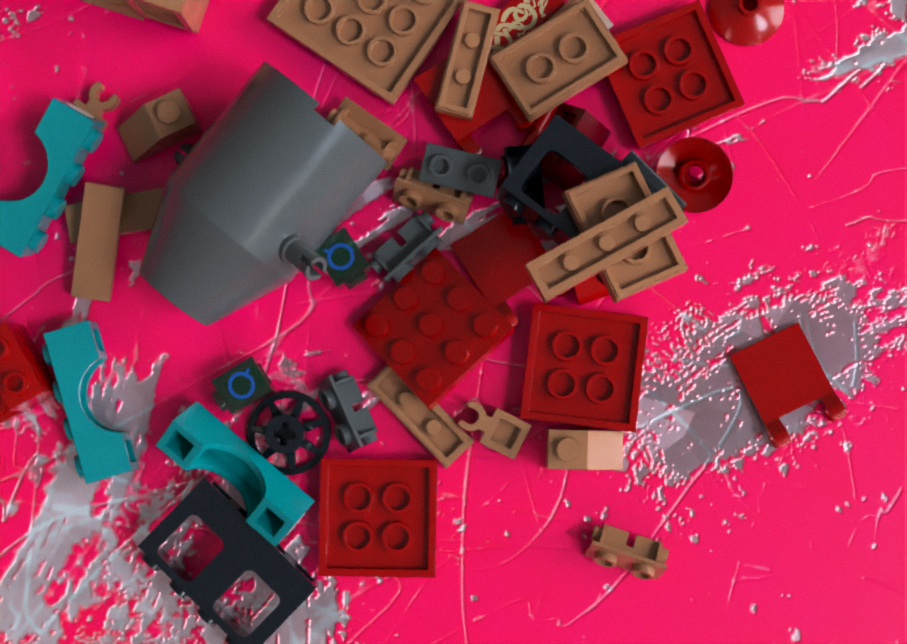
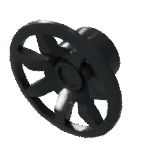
M284 391L267 397L255 408L249 420L247 438L249 445L266 460L276 452L286 454L289 468L271 464L284 475H295L312 469L325 456L331 439V427L326 412L317 401L304 393ZM284 398L298 399L290 414H283L274 402ZM304 402L316 410L320 419L305 423L300 419ZM269 406L273 419L269 421L267 426H256L259 415ZM323 425L324 438L321 447L318 448L307 439V432ZM255 432L264 434L269 446L263 455L256 445ZM301 447L316 454L307 464L296 467V451Z

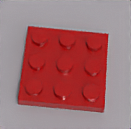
M699 0L613 36L627 57L628 62L605 78L637 151L728 114L745 105Z
M434 248L352 325L359 335L430 410L515 331L514 327L437 248Z
M533 303L519 418L636 432L649 317Z
M321 458L318 576L436 578L438 460Z

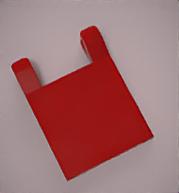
M489 55L472 120L468 121L435 112L457 144L459 150L482 156L484 155L482 148L470 134L506 111L514 127L520 133L529 129L534 122L529 123L489 62ZM448 57L413 80L433 110H435Z
M504 210L450 247L482 295L516 328L519 324L518 318L506 301L533 284L524 268L525 264L547 252L527 223L512 225V217L508 218L507 214L509 213ZM567 290V291H565L564 293H562V294H560V295H558V296H556V297H558V298L563 297V296L566 295L570 290Z
M799 323L728 356L774 448L783 447L791 442V437L779 418L819 399L824 414L830 422L839 420L847 415L843 403L834 392Z

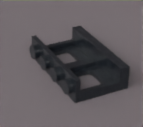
M556 114L501 184L495 198L500 201V206L507 213L514 217L521 216L532 225V230L540 238L546 241L553 240L558 245H561L580 234L567 206L560 214L553 215L524 194L521 188L547 153H554L584 176V183L625 165ZM646 181L651 194L659 191ZM596 274L597 280L605 286L600 274Z
M210 476L204 478L138 547L144 552L142 559L149 567L156 572L162 570L172 580L169 585L183 599L190 597L200 607L197 613L207 624L212 627L217 624L227 634L225 641L228 644H263L314 592L320 583L280 544L275 547L246 523L247 512ZM191 515L198 516L222 539L224 544L223 549L194 579L161 547ZM247 570L254 571L280 598L279 605L251 634L246 632L216 602Z

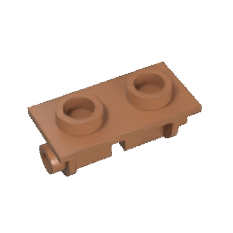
M344 97L338 109L334 108L326 119L333 126L340 120L387 162L384 168L386 171L390 170L408 141L407 138L348 97Z
M410 167L409 170L401 169L399 177L396 178L392 200L401 203L406 208L419 209L434 214L443 221L464 225L474 193L440 186L438 190L432 188V183L419 180L420 170Z
M604 523L602 527L594 525L590 538L593 541L585 551L584 556L593 558L596 564L607 568H615L617 566L629 570L631 575L642 580H658L666 571L668 565L665 563L668 558L669 549L664 548L662 542L636 535L633 547L626 546L629 536L628 531Z

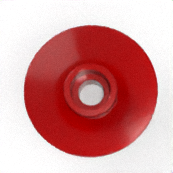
M709 0L708 13L713 28L719 36L734 45L744 47L759 45L770 39L783 21L784 0H752L755 3V10L748 11L743 7L744 0Z
M687 137L671 144L661 155L656 168V174L687 203L683 208L684 212L701 213L717 207L727 197L733 184V166L729 156L718 144L702 137ZM692 166H699L703 170V176L700 178L693 177L690 173V168Z

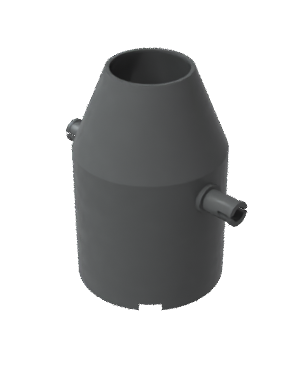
M265 61L255 70L195 145L184 143L179 146L187 155L184 157L180 152L175 151L174 160L178 166L166 179L139 271L142 277L161 295L187 315L206 326L214 324L288 284L299 272L303 273L305 278L310 281L319 279L322 275L312 267L313 264L323 272L326 271L328 265L326 259L316 253V251L387 165V162L343 122L338 120L333 126L314 109L318 106L319 102Z

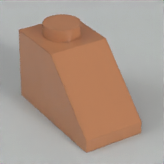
M180 88L145 103L118 127L119 133L134 163L203 132L188 97Z
M546 429L545 468L623 470V431Z

